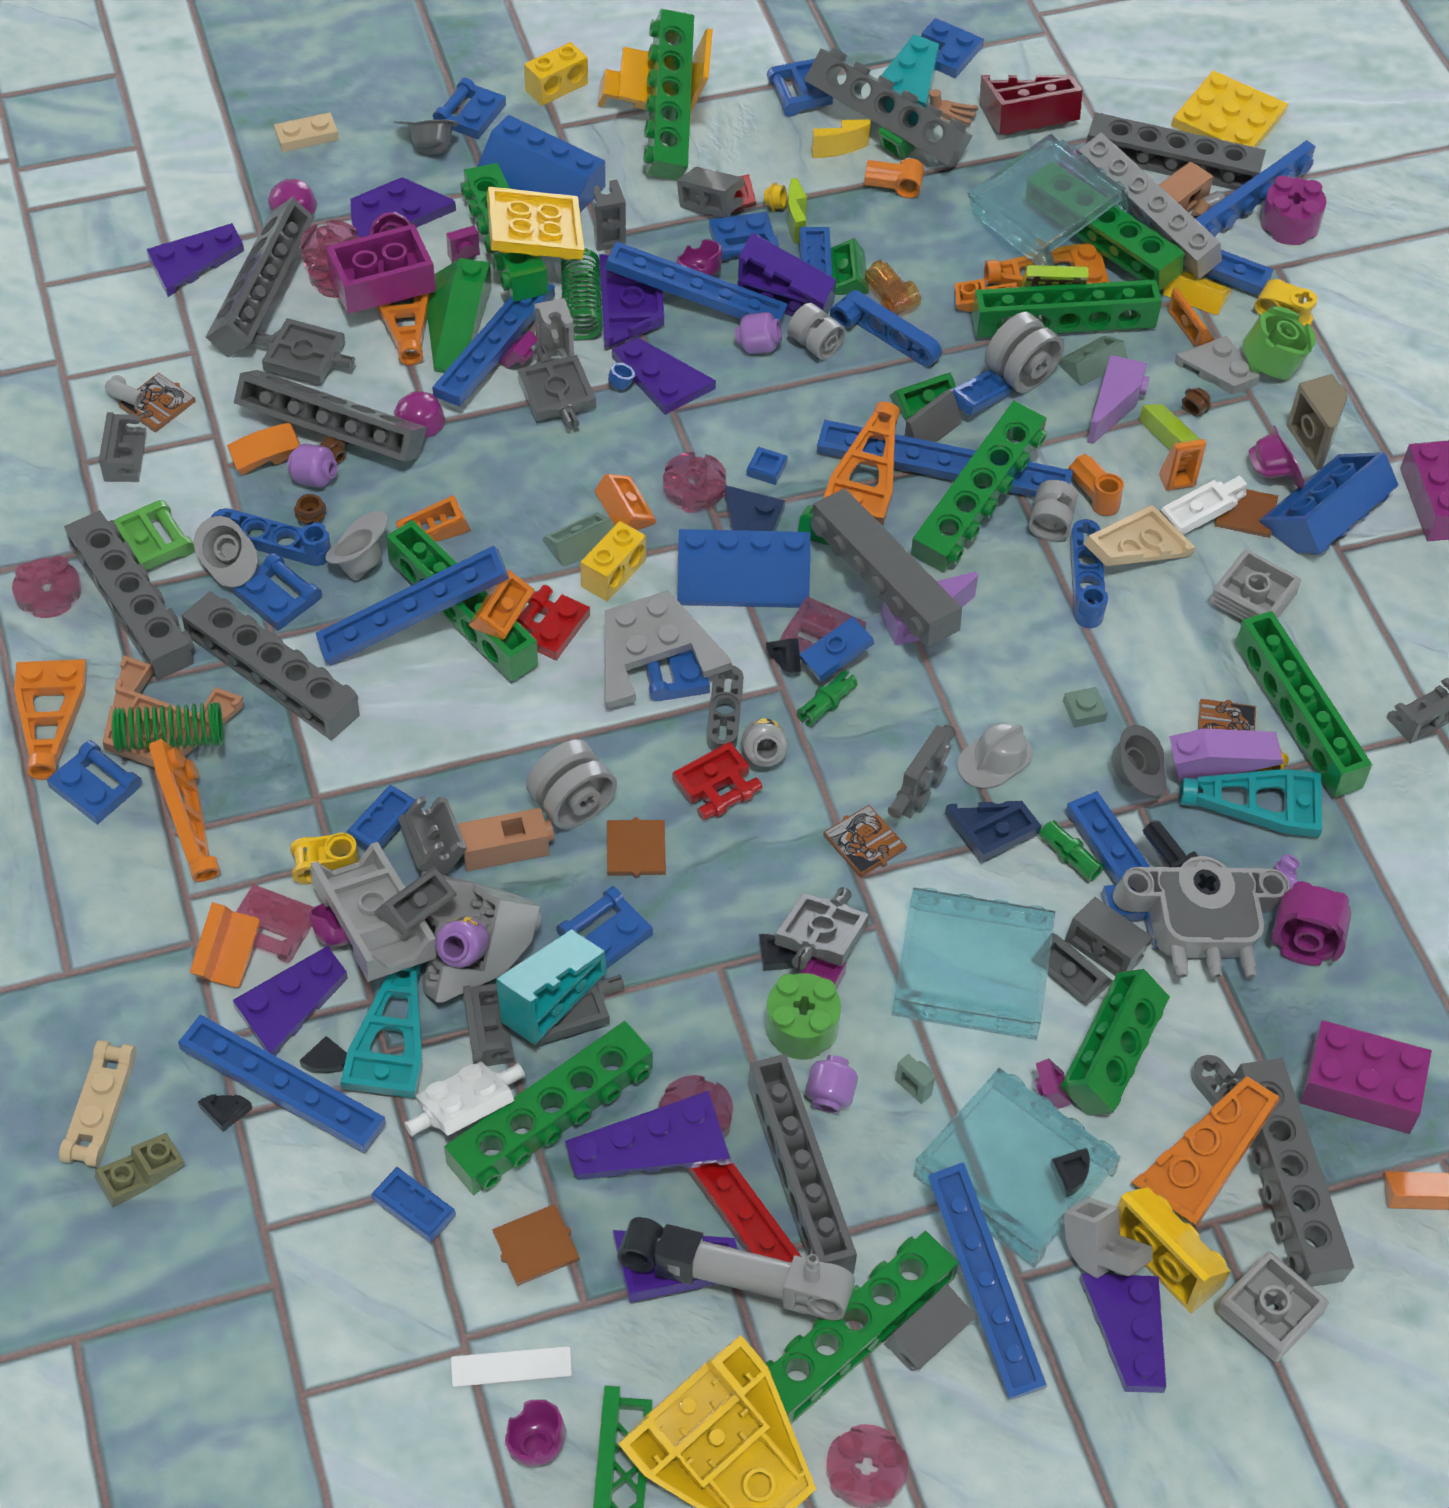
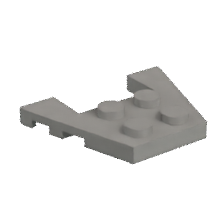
M668 590L605 610V703L607 710L636 701V693L627 670L692 650L703 678L732 669V661L729 656Z

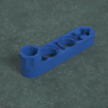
M857 290L849 292L830 309V316L845 328H851L854 324H857L924 367L931 366L942 355L940 344L932 336Z
M228 508L219 509L211 515V517L223 516L230 518L240 526L246 535L252 529L264 530V533L259 537L248 536L257 551L268 554L277 553L282 558L312 566H320L327 563L325 556L331 549L329 532L325 529V525L313 522L309 526L299 528ZM283 537H291L295 540L292 544L286 546L277 543Z
M1089 519L1075 522L1070 537L1075 621L1084 628H1096L1103 622L1108 594L1105 592L1103 563L1083 544V533L1089 536L1101 530L1096 522ZM1089 556L1095 560V563L1086 565L1081 563L1079 558ZM1088 581L1094 583L1095 585H1087L1086 588L1083 589L1080 586V583Z

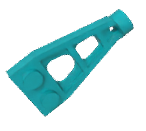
M1281 769L1197 777V779L1183 777L1181 780L1179 805L1200 806L1284 834L1319 838L1322 833L1321 773ZM1242 787L1246 789V804L1240 805L1223 800L1222 788ZM1267 788L1281 789L1284 792V811L1277 813L1260 807L1256 803V792Z
M422 963L386 976L348 1048L340 1082L342 1089L416 1099L423 1067L418 978ZM390 997L408 1000L406 1019L383 1016ZM381 1030L402 1032L405 1048L403 1054L399 1056L371 1052V1045L378 1032Z

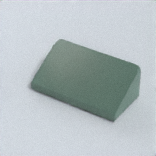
M1104 335L1062 357L1058 365L1076 383L1085 385L1105 374L1110 355L1127 359L1128 357L1124 341Z
M596 512L552 532L542 539L562 566H566L585 557L614 527V524L610 518Z

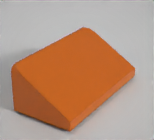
M1178 288L1173 289L1168 312L1192 344L1197 347L1215 340Z
M604 474L595 489V493L608 516L613 521L614 526L621 521L636 530H640L656 523L654 515L631 476Z
M509 569L507 570L509 579L491 588L469 623V626L473 629L502 640L505 639L535 591L534 588Z
M1384 1172L1388 1208L1449 1210V1173Z

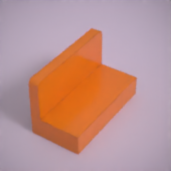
M212 902L190 973L199 979L237 989L240 988L261 920L257 917L234 912L225 905Z

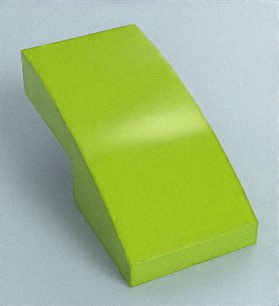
M797 177L792 178L790 181L787 206V224L794 244L799 243L800 227H806L807 196Z

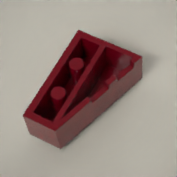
M981 75L979 105L999 135H1009L1018 131L1040 129L1045 126L1067 124L1071 121L1080 120L1083 89L1072 75H1036L1035 80H1017V75H1008V80H990V75Z

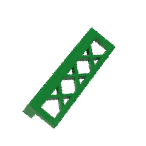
M604 1385L593 1508H618L612 1501V1495L625 1483L637 1495L636 1502L629 1508H644L647 1478L643 1476L636 1466L626 1473L616 1462V1454L622 1450L617 1444L618 1432L623 1438L628 1434V1431L619 1422L620 1409L644 1411V1417L652 1410L653 1399L621 1397L620 1386ZM616 1471L621 1478L614 1483V1472ZM637 1473H638V1485L631 1479V1478H633Z

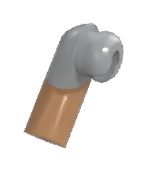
M1216 191L1199 199L1191 215L1196 219L1226 198L1225 193Z

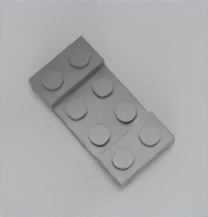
M378 842L372 843L358 862L332 871L318 861L311 863L312 885L324 906L331 907L353 946V956L368 982L436 959V938L425 920L402 935L381 920L374 912L384 902L405 888Z

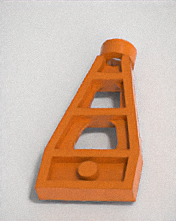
M1091 244L1066 245L1004 261L986 260L984 263L986 285L1016 282L1017 287H1020L1023 279L1020 269H1024L1028 265L1050 266L1060 262H1068L1071 266L1087 267V283L1109 282L1102 254Z
M430 293L415 296L413 304L393 306L391 303L376 307L397 347L399 361L404 365H416L423 359L421 344ZM415 317V325L398 327L395 321L398 318Z
M885 401L876 404L873 414L831 474L823 497L825 498L846 488L882 525L884 524L893 492L895 425L900 415V409L896 405ZM870 437L885 441L882 457L862 452ZM864 464L878 468L879 481L875 487L850 481L849 477L857 465Z
M85 659L16 662L14 692L29 755L27 773L34 779L47 780L56 772V766L85 696L87 678ZM35 696H65L59 711L36 712L33 703ZM58 725L54 739H36L35 726Z
M159 739L150 743L149 748L159 783L189 863L192 880L196 882L212 880L220 874L217 858L209 855L201 801L196 779L199 778L197 767L191 759L188 760L182 756L176 747L172 748L164 740ZM181 794L184 795L185 803L182 800Z

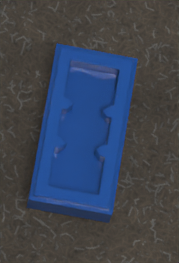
M800 227V259L832 277L830 227Z
M988 370L951 390L958 407L967 415L972 416L1008 397L1012 387L992 370Z
M852 616L799 655L801 661L822 682L874 645V640Z
M390 784L346 833L350 834L355 839L356 844L365 850L375 842H378L382 848L401 828L398 818L401 814H405L415 799Z
M397 1166L371 1193L373 1201L430 1243L456 1216V1211L452 1206Z

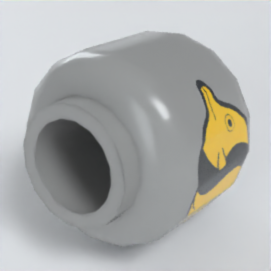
M767 718L754 720L746 726L742 734V745L746 757L753 764L760 767H771L778 764L784 759L788 751L786 734L778 722Z

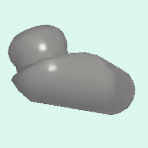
M114 375L105 384V390L110 396L134 406H138L143 398V392L128 386L126 380L120 375Z

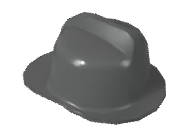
M453 120L394 121L396 124L408 125L414 146L424 155L445 152L451 143L453 127L459 125L457 121Z
M1136 724L1128 726L1121 734L1120 743L1112 751V767L1123 784L1134 786L1139 792L1147 796H1160L1166 789L1164 752L1161 743L1154 733L1146 727Z

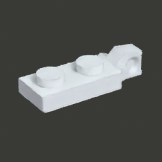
M1241 476L1225 484L1213 480L1162 507L1160 513L1184 535L1235 507L1238 504V500L1246 496L1247 483Z

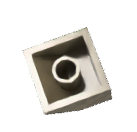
M1333 374L1299 383L1287 423L1288 429L1316 470L1321 469L1325 463L1348 397L1346 389L1343 385L1339 384Z

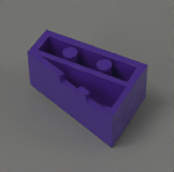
M753 232L739 255L738 286L787 303L785 315L793 317L794 313L807 303L815 304L828 315L835 301V278Z

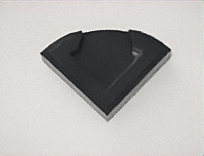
M798 638L766 642L770 658H774L783 671L802 672Z
M759 934L763 971L795 968L792 964V959L797 954L795 951L775 945L774 935Z
M325 1036L300 1059V1065L312 1073L335 1070L340 1072L344 1069L347 1052L329 1037Z
M212 1094L198 1101L200 1109L222 1132L253 1109L252 1103L249 1100L236 1094L234 1096H216V1094Z
M1087 1148L1051 1160L1050 1166L1065 1198L1079 1191L1087 1179L1090 1165V1155Z

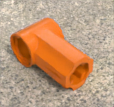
M913 158L905 159L900 164L867 160L864 185L895 189L901 197L914 198L921 191L925 171L924 165Z
M1086 453L1076 457L1068 469L1073 470V480L1092 499L1093 510L1103 516L1116 514L1120 509L1124 482L1122 478L1116 474L1107 473L1092 456H1088Z

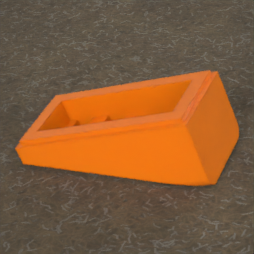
M1205 439L1173 445L1159 473L1166 491L1196 486L1207 444Z
M455 495L395 522L397 527L400 528L409 521L414 520L422 529V524L428 523L430 528L425 530V532L435 542L458 536L471 530ZM441 519L442 523L436 525L435 521Z

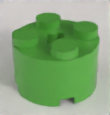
M1283 307L1269 308L1267 312H1263L1242 342L1244 354L1248 359L1249 369L1254 373H1264L1271 377L1289 380L1315 346L1316 338L1313 329L1308 323L1304 327L1298 321L1300 316L1292 310Z
M806 973L785 974L778 979L768 995L765 1031L768 1039H771L778 1047L779 1052L793 1059L806 1060L819 1056L820 1052L828 1047L830 1048L835 1043L841 1013V1001L835 984L829 979H823Z

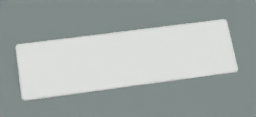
M569 1346L451 1357L453 1387L572 1376Z

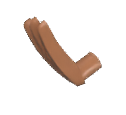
M934 89L930 91L929 104L943 111L941 117L951 121L954 118L965 125H971V119L967 118H976L975 111L978 110L977 105L941 100L940 90Z

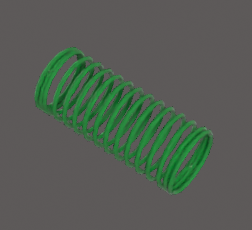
M584 248L585 253L583 255L592 257L595 261L588 258H583L582 260L590 261L594 265L576 263L567 267L568 264L579 259H572L569 262L561 259L562 298H565L568 309L571 310L569 311L571 317H595L586 321L573 318L572 320L578 323H588L597 319L591 325L580 326L573 324L574 327L588 328L598 324L595 328L587 331L574 329V332L589 333L596 330L588 335L574 334V338L580 340L591 339L597 336L603 327L600 260L594 251ZM577 265H587L593 268V270L589 268H576L571 271L568 269ZM577 270H588V271H589V272H587V273H573L574 271H577Z
M195 703L192 704L193 743L189 733V708L187 704L184 705L185 744L182 738L181 708L177 704V745L174 738L172 705H169V745L172 747L173 744L174 747L178 748L181 744L185 749L188 743L192 748L197 743L201 748L204 743L209 747L213 742L216 747L218 745L221 746L223 744V718L220 703H208L209 741H207L205 732L204 704H200L201 742L197 732V708ZM154 705L152 707V723L155 742L159 739L157 708ZM161 705L162 740L167 743L165 708ZM139 706L136 708L137 747L134 740V713L132 707L128 709L129 747L126 741L125 709L123 707L118 709L115 707L113 709L112 738L117 752H122L124 748L128 752L132 748L136 751L140 747L144 751L148 748L151 739L150 714L147 706L144 708L145 747L142 740L141 708Z

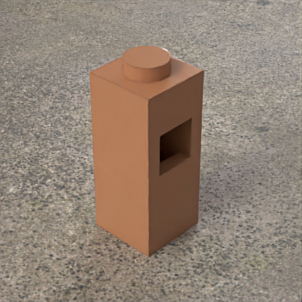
M1189 162L1160 183L1159 186L1189 213L1194 209L1199 199L1210 194L1213 175L1193 162Z
M541 807L458 823L459 830L467 847L462 855L466 872L549 856V841H554L551 820L544 821Z

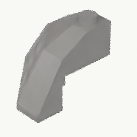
M442 875L456 892L457 896L424 919L435 938L439 930L446 923L464 916L474 918L482 923L489 936V945L482 958L463 968L451 967L444 963L436 950V959L427 961L426 973L422 979L423 992L436 1002H445L462 994L463 986H480L506 973L532 943L534 932L538 930L541 921L540 906L525 897L495 887Z

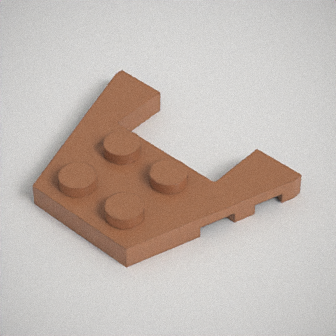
M124 655L120 664V677L115 685L114 703L110 707L102 741L104 750L155 768L149 746L145 751L140 747L138 751L132 748L130 752L125 748L122 752H117L114 748L112 711L115 707L117 709L122 707L125 709L126 741L128 747L130 746L129 707H132L134 713V740L136 747L138 745L136 708L138 706L141 708L142 740L144 747L146 744L145 706L149 708L151 743L154 742L152 707L154 705L157 708L158 739H162L160 706L163 705L166 716L167 743L169 744L170 741L168 706L172 704L140 694L153 674L151 664ZM216 687L213 689L204 703L206 737L209 736L210 731L208 703H220L224 724L244 706L242 696ZM172 705L174 717V738L177 745L178 730L176 722V706ZM181 708L182 738L185 744L186 730L184 721V709ZM189 711V733L191 741L193 743L194 729L192 721V712ZM199 711L197 713V732L201 742L202 729ZM188 743V746L184 749L180 744L177 749L185 757L198 745L196 743L192 748Z

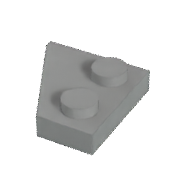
M1227 336L1178 353L1175 360L1177 366L1183 368L1186 364L1200 371L1198 377L1207 382L1217 384L1220 389L1230 394L1256 386L1260 379L1258 373H1254L1249 369L1247 360Z

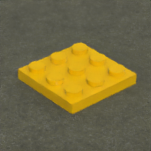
M1213 70L1174 115L1171 126L1184 132L1258 148L1285 115L1289 103Z
M488 187L487 208L491 250L502 253L529 254L536 257H559L565 260L583 259L584 243L578 196Z

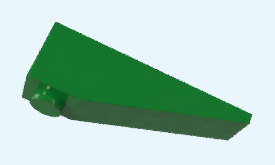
M459 258L435 273L436 291L430 292L427 312L434 372L445 373L477 336L492 289L490 262Z

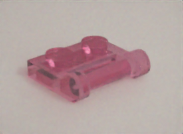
M807 596L782 633L780 640L798 638L799 651L803 652L815 643L797 636L800 631L820 640L852 616ZM854 617L866 630V622Z
M255 884L251 886L236 911L241 914L257 917L261 920L259 928L287 938L281 941L258 932L254 946L277 954L279 960L287 963L292 961L312 927L309 912L313 909V906Z

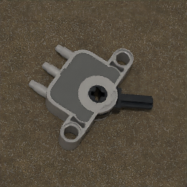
M1154 820L1142 830L1143 834L1169 867H1133L1128 869L1113 890L1112 898L1114 903L1124 911L1149 912L1154 933L1153 938L1155 937L1157 941L1156 946L1163 953L1172 957L1173 966L1179 978H1185L1188 975L1187 958H1206L1211 976L1219 978L1223 974L1221 958L1237 957L1241 959L1245 976L1247 978H1254L1257 975V965L1253 946L1264 931L1262 913L1271 912L1279 904L1283 894L1289 890L1288 878L1284 873L1276 869L1227 868L1223 863L1212 857L1198 856L1195 851L1186 855L1160 821Z

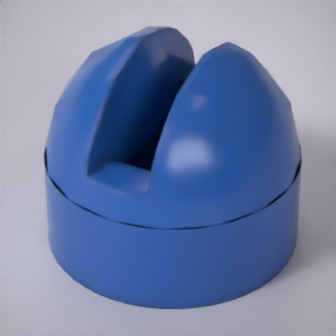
M615 363L609 371L608 381L615 390L622 391L632 384L635 372L627 364Z

